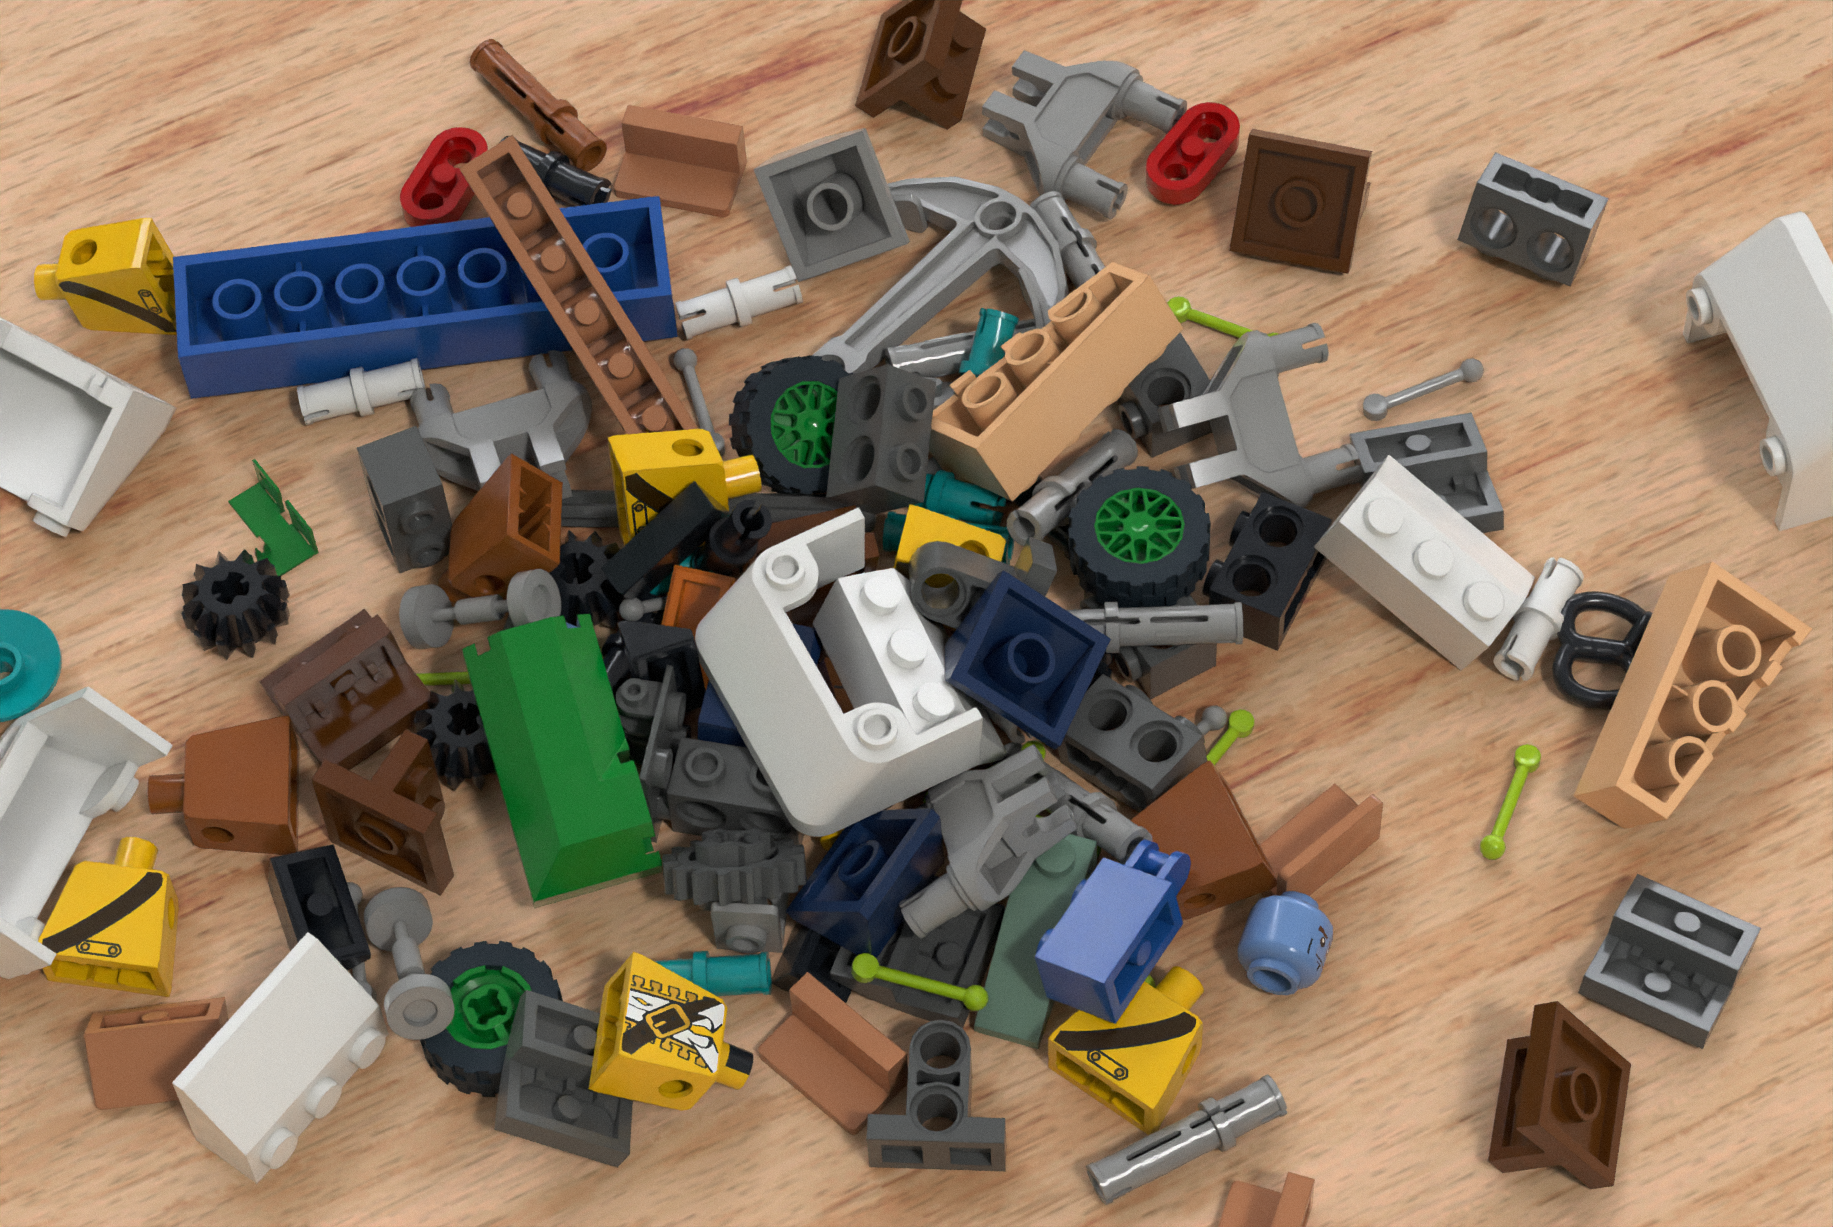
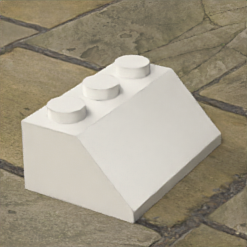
M1390 455L1384 459L1314 546L1315 549L1460 670H1463L1493 643L1524 603L1535 579L1530 572Z
M894 568L837 578L813 621V625L854 709L873 702L893 705L904 713L915 733L919 734L977 707L983 717L979 765L1003 760L1007 752L983 704L945 681V644L949 637L942 623L920 614L913 605L910 581Z
M307 932L172 1084L196 1140L257 1184L270 1169L281 1167L290 1158L296 1148L298 1137L315 1118H323L334 1108L340 1098L342 1087L358 1068L365 1069L377 1059L385 1045L388 1031L379 1004L317 938Z

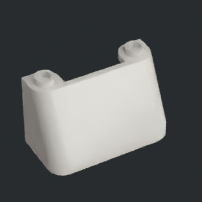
M0 317V487L28 501L27 505L37 510L32 520L33 522L54 533L67 537L71 528L84 531L165 432L176 407Z

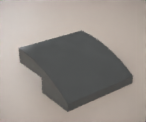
M1472 413L1350 433V444L1356 449L1359 459L1354 460L1355 466L1361 465L1362 480L1359 482L1361 488L1384 459L1390 455L1482 533L1504 530V510L1487 471V449Z
M1637 874L1613 916L1606 938L1583 976L1578 993L1703 1049L1739 979L1761 928Z
M934 876L933 879L931 880V882L928 884V886H929L930 884H932L933 881H935V880L938 879L939 877H938V876ZM996 903L983 912L979 909L973 911L969 908L930 931L922 939L912 931L904 919L876 959L881 966L962 988H968L971 985H981L995 950L1005 907ZM841 946L830 971L832 980L872 1000L927 1021H951L962 1028L964 1027L970 1010L965 1007L962 1001L877 978L869 983L856 981L851 974V966L858 955Z
M526 990L521 995L505 1054L494 1130L617 1168L630 1155L633 1100L598 1093L589 1089L600 1013Z

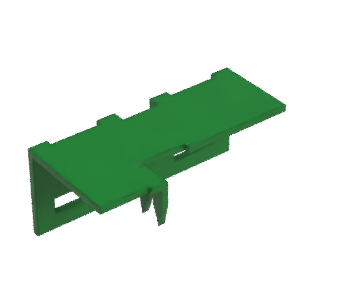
M254 459L252 461L259 482L228 502L256 538L260 536L264 541V551L262 553L255 548L257 561L268 558L270 563L275 566L277 576H282L319 552L311 527L289 500L285 501V505L289 511L292 524L289 525L283 518L281 513L285 512L281 492ZM265 489L270 493L274 500L269 496ZM299 531H300V532L304 535V537L308 540V542L310 543V545H309V544L307 543V541L303 538V536L299 533Z

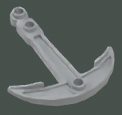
M956 176L911 178L888 183L905 229L923 233L928 228V221L950 231V233L843 335L831 338L812 356H821L824 361L834 360L842 364V369L847 373L856 374L870 370L886 357L885 348L901 345L997 264L1007 267L1019 279L1023 298L1035 318L1036 329H1042L1051 322L1048 310L1069 295L1059 244L1032 207L1019 197L1000 187Z

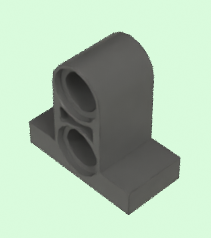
M1029 536L1014 567L942 541L929 542L919 547L911 556L908 567L913 605L919 613L931 620L956 629L1001 571H1006L1043 596H1046L1057 573L1052 545ZM939 573L948 574L954 578L950 584L940 588L930 587L924 583L927 578Z
M946 1020L930 1021L919 1027L912 1036L909 1047L906 1115L868 1114L866 1140L869 1167L1006 1172L1007 1144L1005 1118L971 1117L973 1078L971 1046L968 1035L959 1025ZM940 1055L949 1056L956 1060L953 1065L942 1069L933 1068L926 1064L929 1059ZM934 1117H944L954 1122L951 1127L943 1131H932L922 1126L925 1121Z

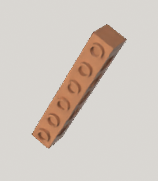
M511 135L460 167L459 169L625 433L638 434L698 429L514 136Z

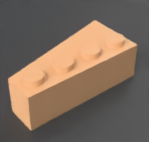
M1111 262L1049 309L1050 323L1042 329H1033L1023 334L1019 332L1001 346L1005 352V357L977 378L971 370H968L949 386L955 394L934 409L932 415L929 451L940 467L1012 502L1022 492L1033 486L1039 474L1064 449L1073 445L1079 439L1081 432L1107 406L1117 401L1130 382L1149 363L1157 360L1164 353L1166 346L1183 330L1180 322L1149 275Z
M1714 562L1669 575L1573 796L1623 829L1667 820L1714 759L1712 752L1726 734L1734 733L1747 715L1744 710L1761 688L1768 687L1783 668L1780 665L1782 660L1792 647L1801 645L1812 628Z

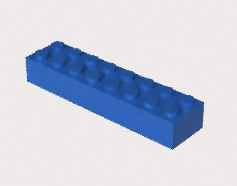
M660 196L559 208L643 341L678 337ZM490 217L173 257L178 359L191 399L325 382L350 376V369L362 366L366 372L408 362L414 358H418L421 369L538 355L540 353L547 354L548 351L552 350L560 352L573 350Z

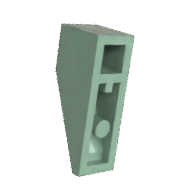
M1069 834L1037 857L1018 886L1009 894L984 987L988 993V1003L986 1007L977 1013L974 1024L975 1032L1039 1049L1055 1000L1046 996L1035 960L1037 946L1044 933L1051 928H1055L1070 906L1071 898L1077 885L1082 880L1088 879L1097 867V841Z

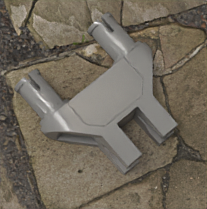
M1024 50L1012 66V75L1019 77V80L1013 87V96L1020 100L994 90L982 106V115L990 118L983 127V136L1025 158L1040 195L1050 191H1058L1065 200L1069 199L1077 204L1084 205L1111 220L1115 217L1116 210H1120L1126 199L1128 186L1123 182H1117L1095 172L1085 165L1116 122L1121 118L1130 116L1163 130L1167 134L1187 111V101L1173 97L1143 82V77L1138 69L1122 62L1096 61L1065 67Z
M1311 323L1306 327L1270 337L1258 330L1246 332L1230 349L1203 395L1157 408L1163 433L1209 420L1219 455L1174 467L1177 479H1184L1192 485V489L1228 480L1260 497L1262 492H1265L1303 508L1312 500L1313 494L1347 484H1356L1362 480L1361 465L1341 470L1336 469L1338 464L1359 459L1356 449L1351 444H1344L1340 448L1305 458L1300 456L1296 446L1278 376L1279 373L1314 363L1320 364L1328 360L1327 343L1308 349L1302 348V344L1325 338L1324 332L1318 323Z
M556 350L548 351L553 366L550 368L547 367L542 353L532 358L529 364V372L537 387L536 391L454 413L449 392L443 385L429 384L434 399L432 401H428L424 387L413 391L410 397V404L419 424L418 430L437 473L452 482L479 491L512 453L563 482L562 499L572 497L571 487L565 470H567L565 463L576 450L586 433L591 418L592 401L587 389L582 384L573 381L565 355Z
M1034 744L987 770L964 771L930 787L928 794L925 796L926 802L916 808H932L940 816L942 840L944 839L950 863L946 866V874L910 898L899 902L904 919L920 939L969 908L973 911L979 909L983 912L1007 897L1018 886L1037 857L1078 828L1074 814L1066 804L1047 817H1036L1037 814L1058 802V799L1065 795L1066 792L1062 780L1054 770L1042 777L1038 782L1033 784L1024 783L1028 777L1046 768L1042 754Z

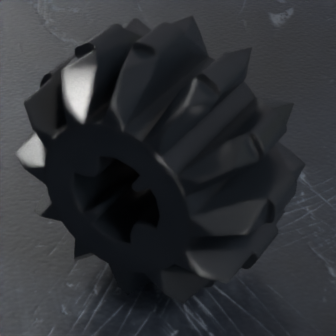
M569 530L565 538V544L560 546V563L549 574L558 586L561 597L560 616H564L567 623L577 627V615L590 614L594 630L595 625L599 623L615 630L616 623L618 622L617 612H619V606L625 597L618 593L601 570V567L620 548L617 542L603 546L602 538L599 537L596 531L583 542L578 541L577 537Z
M244 549L235 561H228V558L218 551L214 567L209 568L196 564L194 572L196 581L182 584V598L185 605L183 606L184 611L181 614L186 628L190 629L191 633H194L197 644L204 651L217 646L219 654L228 660L236 648L243 647L244 651L253 658L256 650L255 643L261 640L276 645V638L278 636L276 627L289 624L290 612L287 603L290 594L285 580L281 579V576H277L275 566L270 563L268 558L254 563L252 555Z
M455 679L451 688L452 694L446 697L431 691L430 698L428 699L430 709L416 711L414 722L417 733L415 734L428 739L438 778L445 775L447 784L454 791L465 779H472L473 784L482 791L485 784V775L489 773L496 775L473 690L464 691L462 684Z

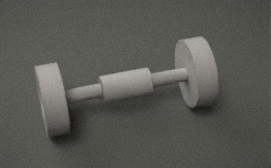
M535 569L521 571L513 576L508 586L506 600H503L498 594L460 599L456 602L455 607H452L447 594L437 585L429 584L411 587L402 597L399 618L403 634L413 647L417 649L438 648L444 646L449 641L455 619L462 625L501 620L505 613L509 612L510 618L516 627L545 618L560 616L561 597L553 577L545 570Z
M396 887L384 890L374 896L367 904L364 911V922L370 941L378 948L392 952L399 981L391 986L384 999L387 1022L391 1030L403 1038L412 1040L430 1038L442 1032L450 1024L454 1016V1003L450 988L442 979L425 974L418 945L428 937L432 929L433 920L430 907L426 898L414 889Z

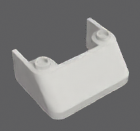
M1799 211L1773 219L1694 277L1692 289L1688 290L1686 294L1688 311L1683 331L1687 343L1727 333L1769 417L1766 439L1760 441V455L1767 473L1770 476L1777 475L1783 487L1774 521L1779 531L1833 516V264L1810 219L1805 213Z
M859 507L763 551L700 621L695 634L699 662L788 821L799 832L814 837L833 834L979 765L981 758L983 717L977 707L919 734L915 733L902 711L887 703H868L844 714L786 612L809 601L818 588L865 567V517Z
M90 687L83 688L19 717L0 737V977L5 979H11L23 974L27 975L32 971L51 965L56 953L38 942L45 928V924L37 919L93 818L103 815L109 809L115 812L120 811L129 802L138 787L139 780L134 777L137 769L140 766L167 756L172 747L171 743Z

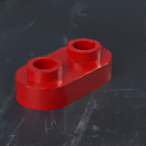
M1214 102L1200 103L1189 108L1147 159L1146 185L1149 192L1159 201L1173 205L1185 204L1196 199L1238 149L1240 123L1237 115L1227 106ZM1211 138L1217 141L1213 143H1206L1203 141V139ZM1171 178H1180V179H1182V180H1170V179H1171Z
M455 127L441 132L430 143L400 193L404 219L410 227L455 222L460 219L475 194L460 169L454 166L460 163H468L488 150L487 142L479 132L470 128ZM431 207H438L436 209L427 210Z

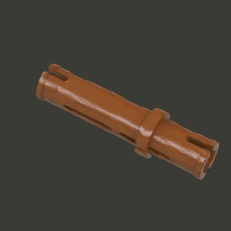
M489 39L477 46L470 57L471 68L480 73L510 104L534 125V134L541 141L549 145L554 144L573 162L574 166L584 171H590L598 166L606 155L607 145L578 119L577 109L567 100H557L498 41Z

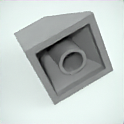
M866 128L825 136L778 153L754 169L798 282L901 247L910 242Z

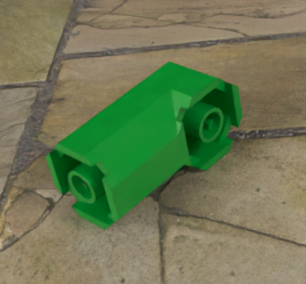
M590 614L577 615V628H567L565 617L556 616L499 631L487 637L491 650L479 656L475 643L463 648L464 662L534 909L661 873L662 861L659 851L646 854L654 851L650 838L655 837V832L634 760L629 761L630 749L625 738Z

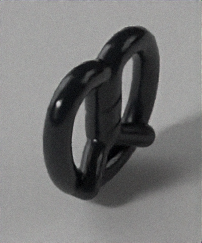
M1588 591L1574 594L1566 601L1561 610L1564 620L1560 632H1557L1561 646L1555 655L1552 665L1553 680L1557 689L1566 699L1575 704L1591 709L1611 710L1620 689L1596 690L1579 684L1572 674L1573 663L1576 660L1616 665L1622 667L1624 672L1627 673L1653 613L1645 611L1639 605L1624 597L1611 593ZM1603 611L1617 615L1627 620L1633 626L1624 640L1621 641L1581 635L1576 631L1575 620L1582 612Z

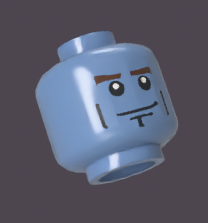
M1286 891L1281 896L1272 895L1262 898L1250 910L1238 944V960L1247 972L1250 982L1258 988L1276 995L1294 994L1297 990L1312 986L1321 976L1333 941V925L1325 913L1319 910L1318 903L1306 894Z

